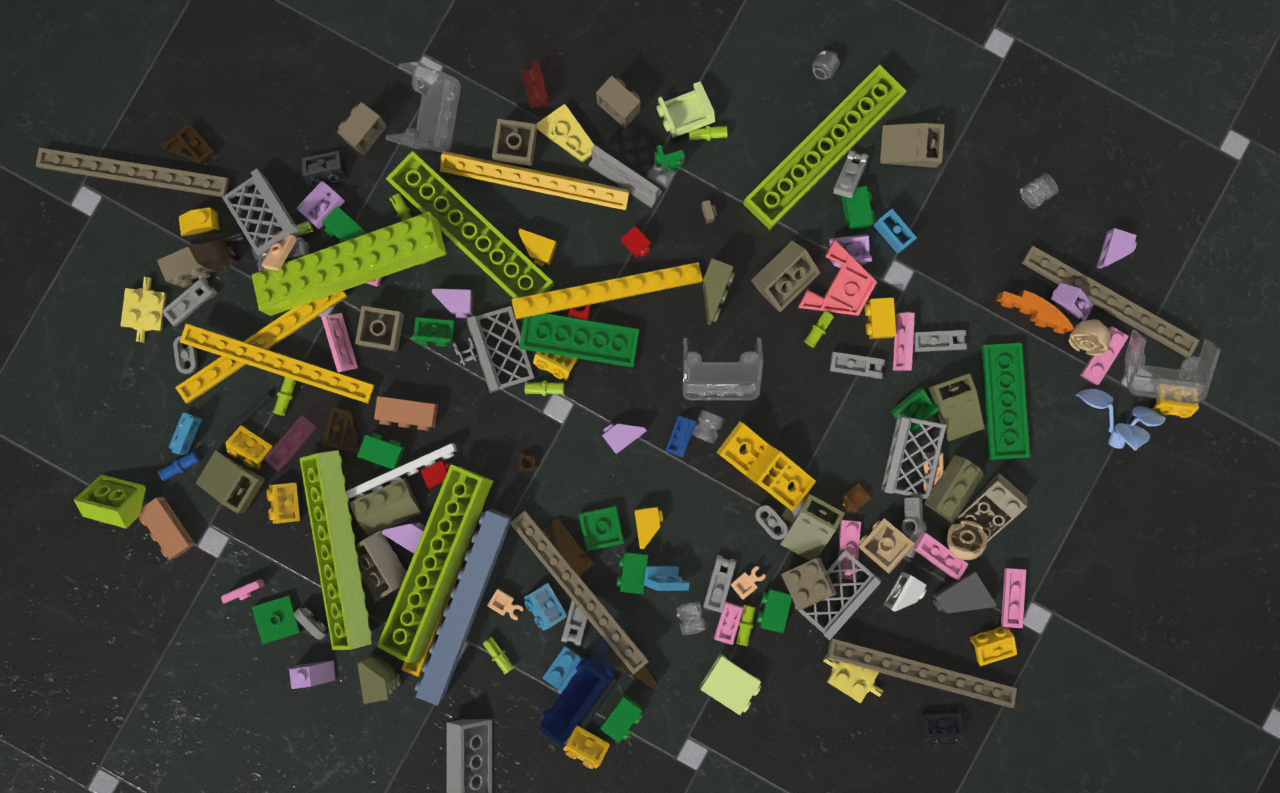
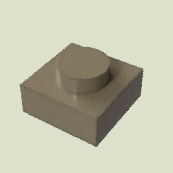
M710 200L702 202L701 207L706 224L714 222V216H717L715 206L711 205Z

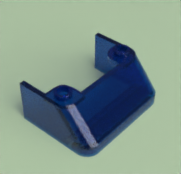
M588 658L585 661L580 660L575 667L577 672L551 709L546 708L540 716L543 720L538 729L563 748L566 746L573 730L606 684L609 685L612 681V672Z

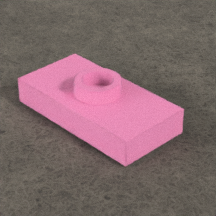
M261 579L223 595L221 597L224 604L238 597L241 601L252 596L250 592L265 586Z
M725 601L715 632V640L733 645L744 607Z

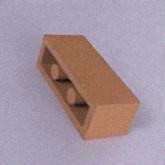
M377 396L374 419L380 420L379 424L391 425V422L399 423L398 427L410 428V424L418 425L417 429L429 431V427L435 428L438 405Z
M164 497L155 498L141 508L139 520L148 527L151 538L159 543L161 546L160 550L165 557L169 559L177 558L196 545Z

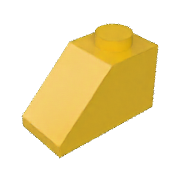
M211 208L190 210L179 216L181 236L220 231L218 212Z
M519 229V235L531 260H534L533 263L544 267V265L549 266L557 246L556 241Z
M658 507L634 510L640 549L646 547L660 528V522H663L662 510L658 511Z

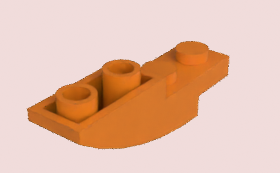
M1024 290L1019 292L1017 296L1003 291L997 296L996 301L1001 302L1002 306L1007 308L1016 307L1024 314H1031L1030 320L1034 321L1035 325L1046 328L1048 326L1054 328L1053 331L1060 334L1073 330V325L1060 310L1036 294Z

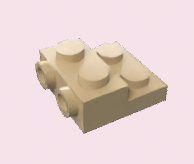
M884 518L882 521L879 520L872 528L873 531L869 536L865 535L861 539L859 548L887 573H890L915 544Z

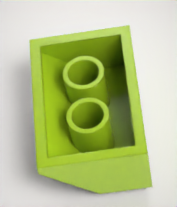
M101 474L74 499V502L83 517L127 529L140 516L146 488L141 484Z

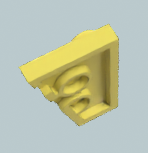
M565 104L536 124L538 131L581 162L592 156L591 149L594 144Z

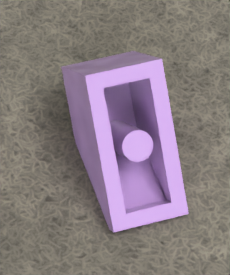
M1116 228L1108 231L1097 268L1108 266L1131 254L1136 248L1137 242L1135 239L1137 235Z
M1060 283L1057 289L1054 290L1051 298L1058 308L1081 321L1087 319L1094 306L1080 288Z
M432 289V293L453 315H456V318H467V315H472L473 292L471 290Z
M610 424L603 430L605 434L602 436L617 454L647 430L644 427L622 424L614 426Z
M420 522L416 524L410 523L385 529L382 534L415 554L426 526Z
M334 660L296 665L289 669L291 689L311 687L336 680Z

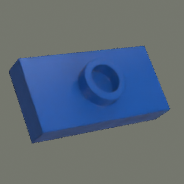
M678 416L666 452L683 458L696 421Z

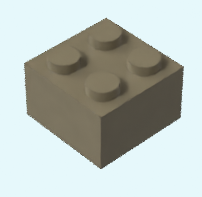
M611 76L596 92L597 104L620 125L626 128L640 113V97L634 91L629 92L622 80Z
M361 102L352 109L350 117L340 124L337 133L349 145L362 155H365L387 128V125L378 114Z
M497 119L492 153L494 162L532 167L537 137L536 124Z
M189 247L157 260L165 281L182 288L191 286L195 280L207 279L211 273L215 272L197 264Z
M362 306L355 344L398 352L404 314L398 311Z
M815 558L781 574L797 610H803L837 594L821 558Z

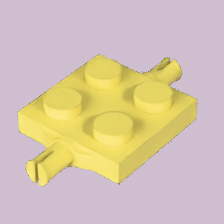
M144 277L143 288H125L121 326L137 330L136 342H144L145 331H162L164 314L161 311L165 309L167 293L151 290L152 278Z
M824 658L823 662L832 666L831 675L826 682L859 703L863 701L869 691L878 697L882 695L879 692L883 693V689L874 685L875 678L879 672L834 660L830 662Z

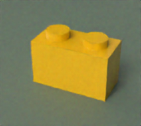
M894 298L870 299L867 301V304H865V315L868 316L869 323H866V333L870 336V339L895 337Z

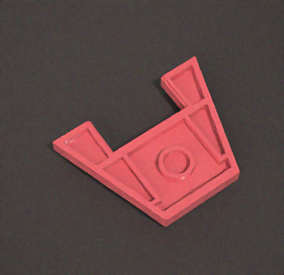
M834 239L825 257L841 264L838 273L824 297L807 289L798 307L859 316L877 281Z

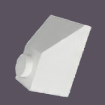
M901 572L884 606L895 612L916 603L918 599H922L925 595L926 584L907 573Z

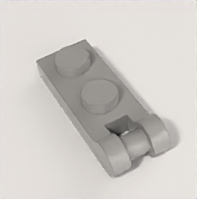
M849 151L847 160L834 187V194L849 198L853 197L868 162L869 154L863 153L861 155L857 154L856 151Z
M205 278L199 279L161 311L173 326L177 327L206 301L217 294L214 288H210L209 282ZM200 289L204 291L201 296L198 294Z
M966 330L914 332L913 352L967 350V344L965 343ZM953 337H957V344H953Z
M832 352L829 371L883 379V373L881 372L885 360ZM870 364L875 365L874 371H869Z
M717 555L703 608L722 613L736 564L735 559L730 558L728 560L724 559L721 555ZM721 566L727 567L726 573L720 571Z
M573 600L561 641L575 642V645L580 646L587 617ZM570 629L578 630L577 635L571 634Z

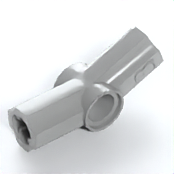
M904 498L905 520L902 523V534L915 544L921 533H925L927 528L926 523L923 521L922 498ZM912 548L905 556L914 557L915 550Z

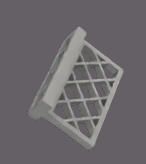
M594 145L591 149L592 160L589 163V167L619 187L630 190L629 193L652 208L662 191Z
M255 169L251 172L252 177L222 198L256 254L261 255L271 248L273 244L278 243L290 234L295 236L300 231L267 178L258 169ZM255 184L254 194L247 193L248 188ZM235 196H240L238 205L232 204L230 201ZM245 197L252 198L250 206L243 205ZM258 198L264 199L262 208L255 207ZM242 209L249 210L246 219L240 218ZM254 211H261L259 220L252 219ZM266 212L273 213L271 222L264 221ZM250 223L257 224L255 233L248 231ZM262 225H270L267 234L260 233ZM275 226L283 229L278 235H272ZM258 238H266L265 243L258 248Z
M511 306L467 318V324L490 393L534 379L526 351L519 349V346L515 345L517 341L520 345L521 335ZM509 313L510 321L508 325L497 320L500 314ZM487 318L493 321L490 330L482 328L479 320ZM495 323L506 328L501 337L491 332ZM508 329L516 334L514 343L503 338ZM489 335L499 339L495 349L487 345L486 340ZM501 341L512 346L507 355L497 350ZM513 347L521 351L522 357L520 361L509 357ZM495 353L505 357L501 367L493 363L492 358ZM507 359L517 363L513 373L503 369ZM519 365L527 369L529 376L521 378L515 375ZM501 371L511 375L508 383L500 385L498 376Z
M898 414L881 487L884 492L923 499L929 497L946 424ZM911 422L918 423L922 430L912 435L910 432ZM932 427L940 428L939 435L931 439L927 431ZM925 433L930 441L920 447L915 438ZM913 440L918 448L908 454L905 449L906 444ZM932 444L935 452L927 458L923 449ZM921 452L925 460L915 465L911 457ZM909 459L914 467L904 473L901 469V464ZM928 462L931 467L930 472L922 476L918 468ZM916 470L921 478L911 484L907 475ZM905 478L909 486L903 490L897 489V482ZM923 481L927 486L925 494L918 493L914 486Z
M847 550L827 570L828 575L831 572H839L840 583H834L833 586H840L841 597L825 599L828 602V611L817 612V604H814V612H806L804 609L798 610L823 632L824 636L829 640L882 581ZM845 556L852 561L853 569H841V560ZM837 565L839 566V570H833ZM853 571L854 583H842V572ZM855 571H864L869 575L868 579L865 582H856ZM854 585L855 593L853 596L843 597V586ZM830 600H841L842 608L839 611H831ZM818 614L829 615V623L825 627L818 623Z

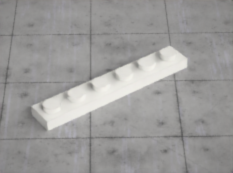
M449 444L346 491L348 499L354 498L356 500L365 496L367 491L372 490L374 492L383 488V484L387 482L392 484L401 480L400 477L405 474L408 476L414 475L419 472L418 468L432 466L440 458H443L444 461L453 457V452L457 451L455 444Z

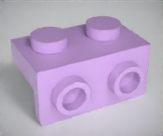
M321 181L297 207V210L320 229L323 226V220L345 201L324 181Z
M868 234L829 239L830 246L835 239L860 265H865L867 262L872 261L869 252ZM831 260L834 266L841 267V264Z

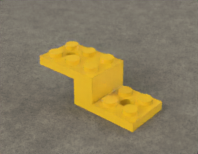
M742 422L737 424L716 452L791 511L796 509L816 482L782 452L766 443ZM746 444L745 450L739 452L741 445ZM794 482L793 487L788 490V485Z

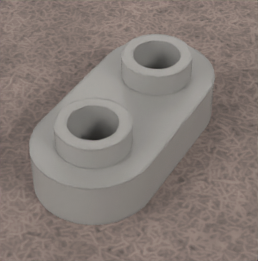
M179 336L173 343L176 367L181 373L192 374L198 367L196 347L188 345L187 349H184V343H180L182 336ZM188 361L191 363L189 368L186 367Z
M763 505L756 510V520L772 538L780 540L787 535V525L771 507ZM764 511L768 513V517L765 519L761 517ZM776 526L781 528L779 533L774 532Z
M299 607L293 613L294 617L316 639L322 640L327 635V627L321 621L317 622L312 617L313 613L305 607L303 609Z

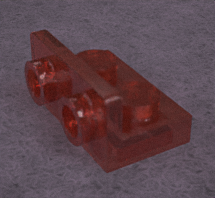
M539 61L531 62L533 69L522 71L530 107L536 108L548 105L549 101Z

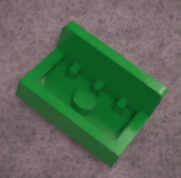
M661 145L657 146V150L654 152L656 167L660 168L662 173L666 171L672 173L681 170L685 159L683 150L664 155Z
M416 317L412 340L417 341L418 345H428V342H434L436 346L447 347V344H453L455 321Z
M919 387L890 412L896 420L898 414L927 421L939 411V408L931 402L924 389ZM911 422L910 432L912 433L919 429L920 425Z

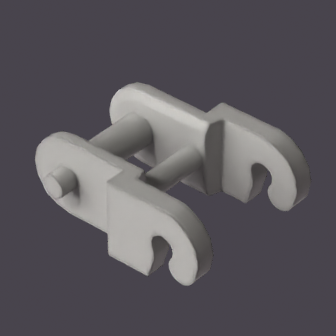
M468 337L471 347L465 351L460 352L456 343H453L457 355H460V363H463V365H466L465 362L472 359L477 361L476 357L478 356L474 354L473 349L475 347L471 337ZM471 351V356L463 358L462 354Z

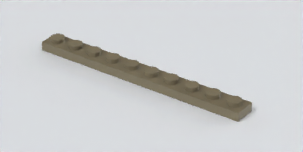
M39 148L36 167L216 197L225 196L229 184V179L225 177Z
M1034 246L1029 248L1021 264L1058 285L1063 283L1080 288L1095 306L1187 358L1191 357L1200 341Z
M523 511L510 523L634 675L649 660L581 577L570 567L530 515Z
M830 639L827 659L1014 708L1017 688L836 639Z

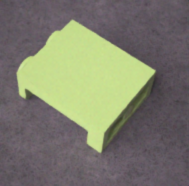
M701 82L693 84L694 91L664 102L662 97L658 98L659 105L656 106L660 117H664L663 124L666 132L670 131L672 138L715 122L714 110Z
M720 653L700 684V690L741 715L742 711L746 712L749 708L751 697L753 695L756 696L760 691L761 681L729 661L727 657Z

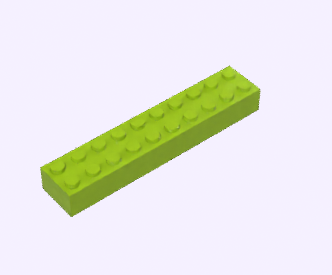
M879 65L745 198L743 205L771 230L907 91Z
M413 151L386 178L422 214L430 212L438 220L440 231L513 299L546 293L554 286L550 278Z
M430 212L283 263L279 271L266 269L252 274L259 310L272 316L447 254L438 220Z
M337 450L300 458L332 650H352L372 644V632L368 625L369 615L364 602L365 593L362 590V574L358 567V553L355 550V535L351 527L352 517L348 509L349 500L345 492V477L341 469V456Z
M450 465L377 644L378 648L407 663L420 662L493 480L463 467Z

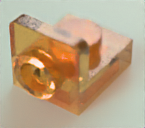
M859 483L840 497L843 501L841 505L847 512L851 511L852 513H856L857 509L871 499Z

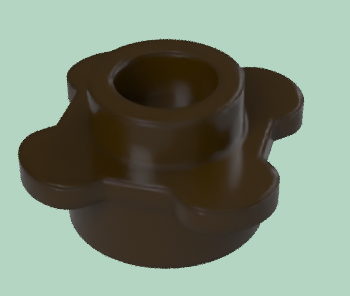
M521 453L518 456L520 460L518 470L520 472H535L537 470L535 465L536 454L525 455Z

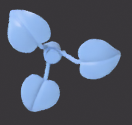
M1085 389L1076 394V396H1079L1092 407L1100 409L1109 408L1110 428L1108 431L1111 432L1108 443L1115 448H1123L1126 442L1134 450H1137L1141 445L1149 441L1150 435L1143 428L1134 425L1141 421L1147 426H1158L1163 424L1166 419L1151 408L1137 406L1132 410V415L1137 418L1130 425L1119 423L1114 428L1113 405L1110 404L1113 402V398L1109 394L1098 389Z

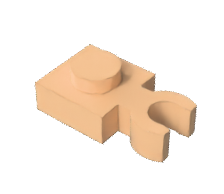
M758 566L752 568L749 576L744 572L730 584L742 599L758 588L754 584L756 581H762L766 577L764 573L760 577L755 575V572L759 569Z
M500 589L496 590L487 605L503 616L506 611L509 612L510 617L514 620L519 618L514 614V610L519 609L523 611L524 609L519 604L513 605L514 598Z

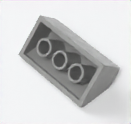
M461 719L447 722V793H492V719Z

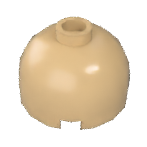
M1099 320L1081 321L1073 328L1069 343L1079 352L1080 349L1086 350L1088 355L1098 356L1105 354L1106 350H1108L1111 335L1108 328Z
M965 520L961 521L960 524H953L950 527L947 545L949 550L959 559L972 560L984 552L988 536L983 531L981 525Z

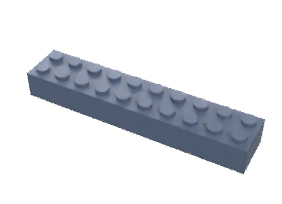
M493 509L482 513L479 524H481L480 530L475 531L472 538L473 548L468 550L465 556L467 564L464 568H461L457 578L460 582L457 586H454L451 593L452 603L450 602L444 611L443 616L446 619L438 627L436 635H439V637L432 643L429 651L432 655L423 666L422 672L425 674L418 680L415 691H418L416 698L437 706L443 700L513 517Z

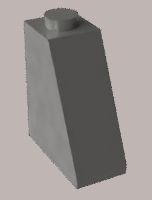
M971 570L962 575L959 580H954L932 594L935 599L933 601L935 607L945 613L996 606L977 573Z

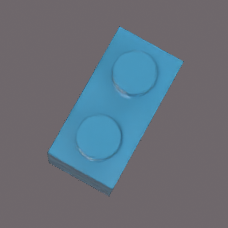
M893 209L888 211L873 225L897 254L917 238Z

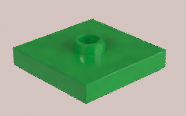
M616 505L579 513L586 551L624 544Z
M291 595L252 607L262 644L301 632L299 622L293 615L295 608Z

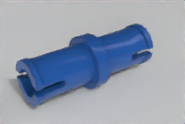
M192 451L179 460H173V463L165 468L158 470V474L163 481H166L178 473L182 474L186 468L198 463L199 458Z

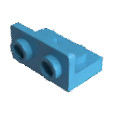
M182 413L169 448L173 449V453L178 455L188 454L202 419L188 413Z
M677 566L646 567L644 586L654 590H689L690 583L678 576L679 567Z
M548 583L524 597L527 609L532 611L537 626L543 630L551 628L567 617L566 612Z
M565 645L542 678L558 689L557 692L561 694L563 690L567 691L572 685L573 681L571 678L574 674L579 675L584 668L582 664L584 658Z

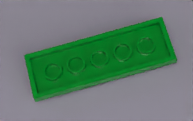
M540 314L523 319L519 349L633 367L639 329L551 314Z
M1022 343L982 345L989 460L1030 458Z

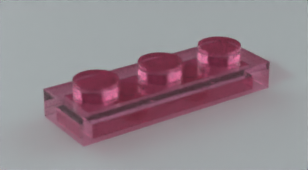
M301 415L264 460L278 472H281L318 427L304 415Z

